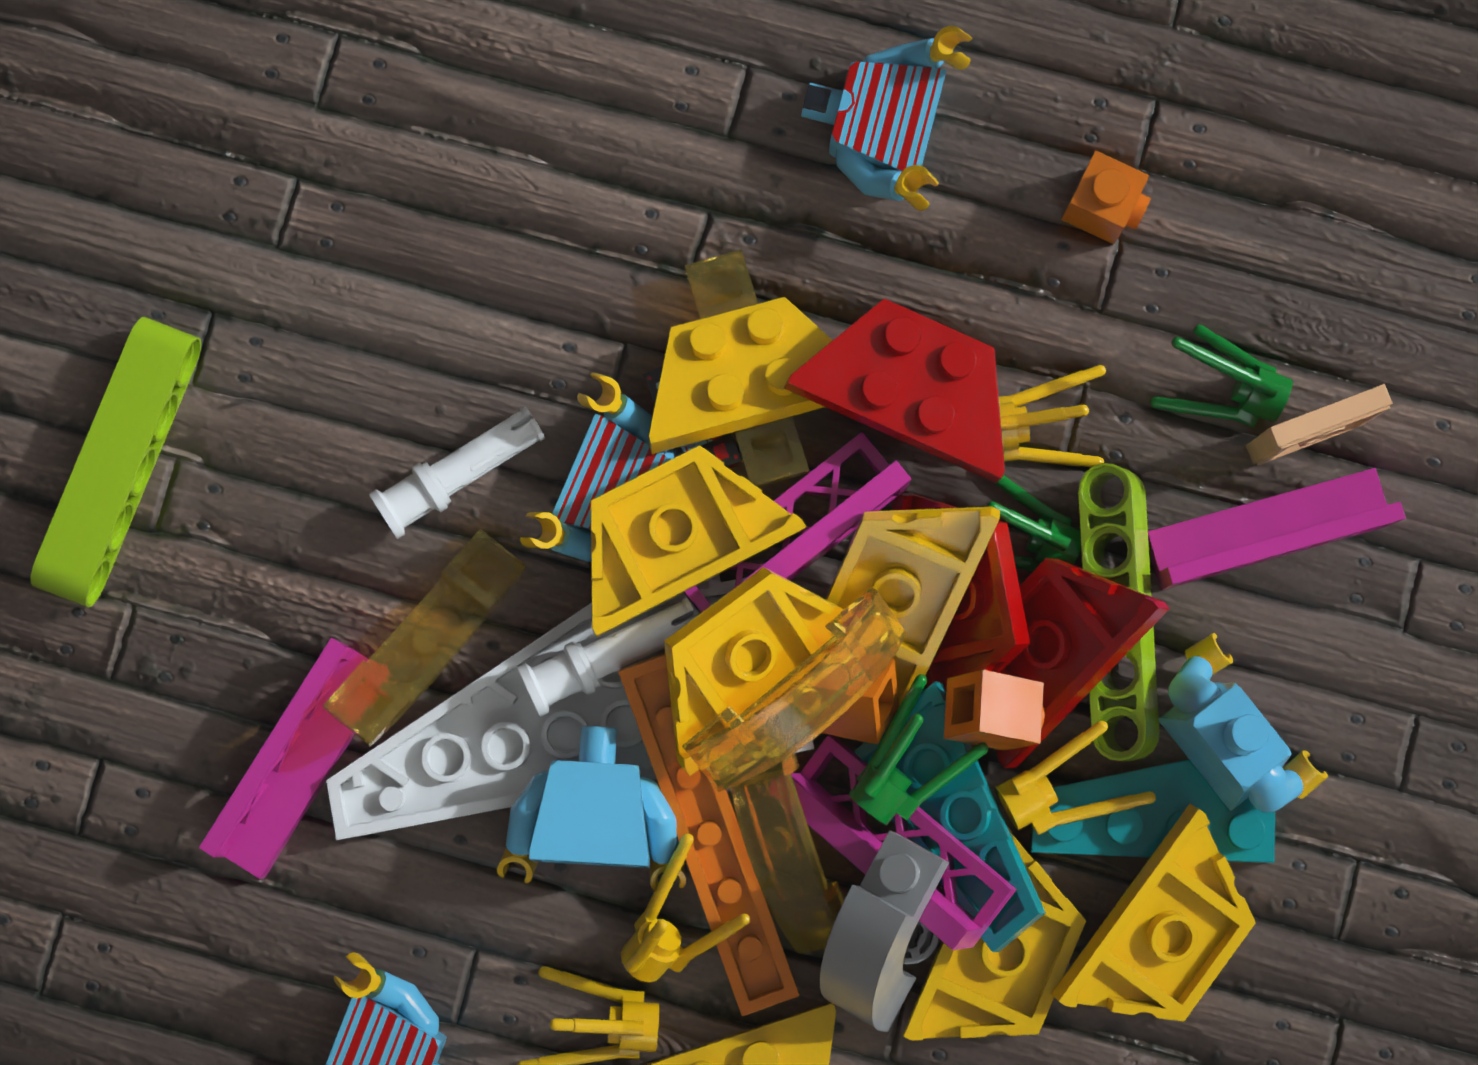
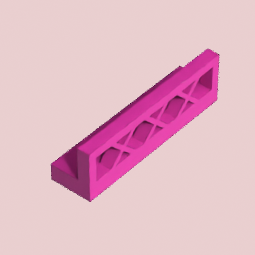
M861 432L774 500L775 503L792 514L794 502L804 494L830 497L828 514L812 527H806L805 530L795 534L799 537L789 544L790 537L782 541V550L765 564L743 561L729 568L728 570H736L734 588L745 581H742L743 571L753 572L750 575L752 576L762 567L792 581L854 532L864 512L880 511L906 491L911 477L897 460L889 465L864 433ZM860 452L878 475L858 491L839 489L840 466ZM832 473L831 488L816 486ZM837 498L846 499L836 507ZM696 586L683 592L700 614L711 606Z
M1375 467L1148 531L1149 554L1160 590L1163 591L1383 529L1406 519L1401 501L1387 505Z
M330 638L199 846V849L214 858L225 857L257 878L265 879L393 673L343 642Z
M828 735L801 773L784 772L770 792L866 875L888 833L877 834L867 825L866 811L852 800L848 794L833 796L816 782L834 756L849 768L851 790L858 782L857 777L868 765L867 762L836 736ZM852 801L853 813L842 802ZM920 807L909 818L920 828L919 830L909 831L908 821L896 813V833L907 839L930 836L939 844L941 858L949 862L942 876L945 891L937 885L919 921L952 950L973 948L1017 889ZM953 857L967 869L955 870ZM976 875L994 891L975 917L958 904L955 877Z

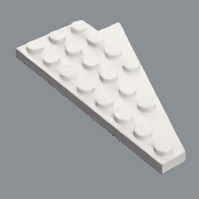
M718 574L696 587L707 601L713 605L735 587V580L721 582L720 575ZM681 593L596 637L592 630V603H590L327 779L336 840L511 808L535 774L549 771L552 760L578 762L581 727L584 726L617 729L615 764L638 765L641 770V776L657 780L618 671L598 679L600 686L595 688V692L588 695L583 691L577 692L550 705L548 713L540 717L517 667L525 663L533 667L564 652V645L572 641L574 644L580 642L582 647L680 602L681 599L686 598L685 594ZM691 602L690 604L694 609L693 614L675 623H672L673 626H676L700 614ZM662 649V650H660V651H658V652H656V653H654V654H652V655H650V656H647V657H645V658H643V659H641V660H639V661H637V662H635V663H638V662L644 661V660H646V659H649V658L658 656V655H660V654H663V653H665V649ZM800 694L716 756L715 759L718 767L814 750L806 705L801 703Z

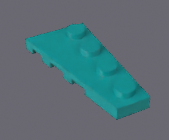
M935 681L920 694L919 700L905 724L906 726L914 714L922 715L924 720L907 750L895 766L913 782L906 790L908 794H912L956 759L972 749L970 744L944 739L946 690L943 683ZM864 742L854 752L865 762L869 763L878 745ZM975 761L968 769L921 803L919 807L1017 889L981 936L992 952H1000L1046 914L980 765L978 761ZM908 819L909 831L920 829L910 819ZM930 836L909 838L910 841L941 857L939 844ZM953 857L955 870L967 869ZM976 875L955 877L958 904L975 917L994 891ZM941 878L939 883L944 888L943 878Z
M1189 759L1053 787L1058 802L1049 808L1052 813L1148 791L1156 795V800L1151 804L1058 825L1040 835H1037L1032 824H1030L1029 852L1151 857L1187 806L1192 804L1207 815L1210 822L1207 827L1219 853L1223 854L1227 861L1275 863V812H1261L1251 804L1249 797L1230 811Z

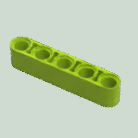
M141 317L135 323L36 556L30 577L33 587L87 608L92 607L96 603L109 578L197 365L201 351L200 337L147 317Z
M1101 463L1094 465L1084 473L1080 480L1078 491L1082 567L1084 570L1152 597L1146 492L1143 482L1136 474L1115 464ZM1119 477L1124 486L1123 498L1116 506L1107 509L1101 500V489L1108 480ZM1121 536L1127 544V557L1120 566L1111 569L1105 562L1104 550L1109 541ZM1154 627L1125 655L1132 662L1135 670L1134 679L1131 684L1125 689H1119L1112 681L1110 670L1089 692L1091 727L1099 721H1105L1108 725L1107 731L1093 740L1094 745L1103 756L1110 760L1135 761L1143 759L1154 751L1159 741ZM1126 716L1133 720L1138 729V739L1135 745L1127 751L1117 744L1114 737L1116 724Z

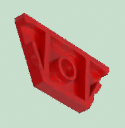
M884 298L792 373L784 386V389L994 483H997L1003 477L1005 463L995 348Z
M902 493L891 502L892 510L958 508L914 493ZM999 521L927 671L925 689L936 681L943 683L945 690H947V678L979 670L1000 673L1030 644L1008 524Z
M1045 558L1019 586L1030 644L1000 673L1044 683L1043 708L1045 718L1041 729V742L1170 609L1165 602L1053 558ZM1039 744L1005 751L996 750L998 760L1003 768H1017Z

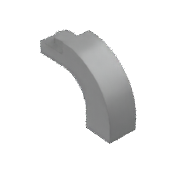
M889 830L861 885L851 886L833 925L820 971V990L826 1000L876 1030L889 1032L917 979L903 970L907 946L922 913L949 864L948 861L900 834Z

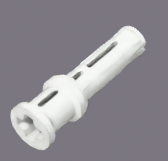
M527 407L520 408V411L435 464L429 466L427 462L422 465L420 462L412 467L413 474L384 492L375 489L369 493V496L395 537L399 539L404 536L405 527L434 509L439 512L444 511L448 508L447 505L452 502L449 496L536 442L544 440L545 436L536 420L531 418L532 415Z
M683 598L680 602L584 647H582L580 642L574 644L572 641L564 645V652L533 667L528 666L526 663L518 666L519 673L539 716L547 714L550 705L577 692L583 691L587 695L595 692V688L600 686L598 679L665 649L664 640L695 618L693 617L676 626L672 625V623L693 614L694 609L688 598Z

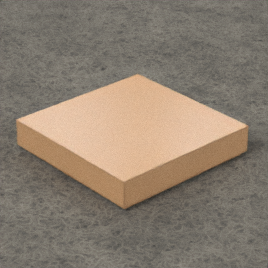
M1385 384L1272 426L1248 443L1246 448L1253 465L1257 463L1259 466L1359 428L1390 409V405L1393 403Z

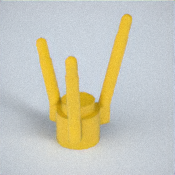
M1097 365L1012 395L1000 396L999 406L1004 462L1024 460L1076 467H1092L1104 463V459L1099 456L1019 447V443L1030 442L1029 426L1086 416L1089 413L1087 405L1059 407L1027 413L1026 406H1018L1105 375L1106 368L1103 365Z
M1105 721L1097 722L1031 770H1026L995 786L998 798L1015 828L1020 830L1032 824L1037 835L1058 825L1151 804L1156 800V795L1148 791L1051 813L1049 807L1057 803L1058 798L1046 775L1106 732L1108 725Z
M687 833L682 836L645 911L634 924L636 932L622 948L621 960L625 969L640 981L649 983L657 981L668 968L675 972H681L692 959L750 923V916L743 913L686 948L680 946L681 935L678 929L665 919H657L694 839L691 834Z
M542 966L538 970L541 978L622 1004V1007L610 1006L609 1020L554 1018L549 1022L551 1030L608 1034L607 1043L619 1045L522 1060L517 1065H580L618 1058L639 1060L640 1051L656 1052L659 1028V1003L644 1002V991L619 989L547 966Z

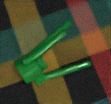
M1200 324L1194 327V333L1244 368L1181 337H1174L1171 344L1175 349L1236 379L1231 393V400L1240 404L1239 407H1231L1175 398L1153 397L1150 400V405L1153 408L1235 420L1252 428L1259 417L1272 423L1279 418L1289 399L1293 380L1276 373V367L1255 359L1225 338Z
M1003 475L1002 479L994 484L1040 517L1035 522L994 501L987 504V507L999 509L1000 518L1005 522L1029 533L1024 550L1032 553L1033 557L1013 555L1016 569L1033 572L1045 558L1059 559L1074 565L1081 551L1080 529L1071 526V518L1053 511Z
M923 674L916 676L870 762L857 777V784L848 794L860 807L885 825H888L896 813L908 821L921 803L988 752V745L984 742L979 743L912 794L906 792L913 782L895 766L924 721L922 715L914 714L905 726L927 683V678Z

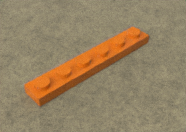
M665 653L619 669L618 673L660 790L676 816L678 840L680 842L682 836L687 833L693 836L694 840L688 851L686 862L711 932L743 913L750 916L751 920L748 925L716 945L742 1017L800 996L716 759H712L691 776L677 762Z

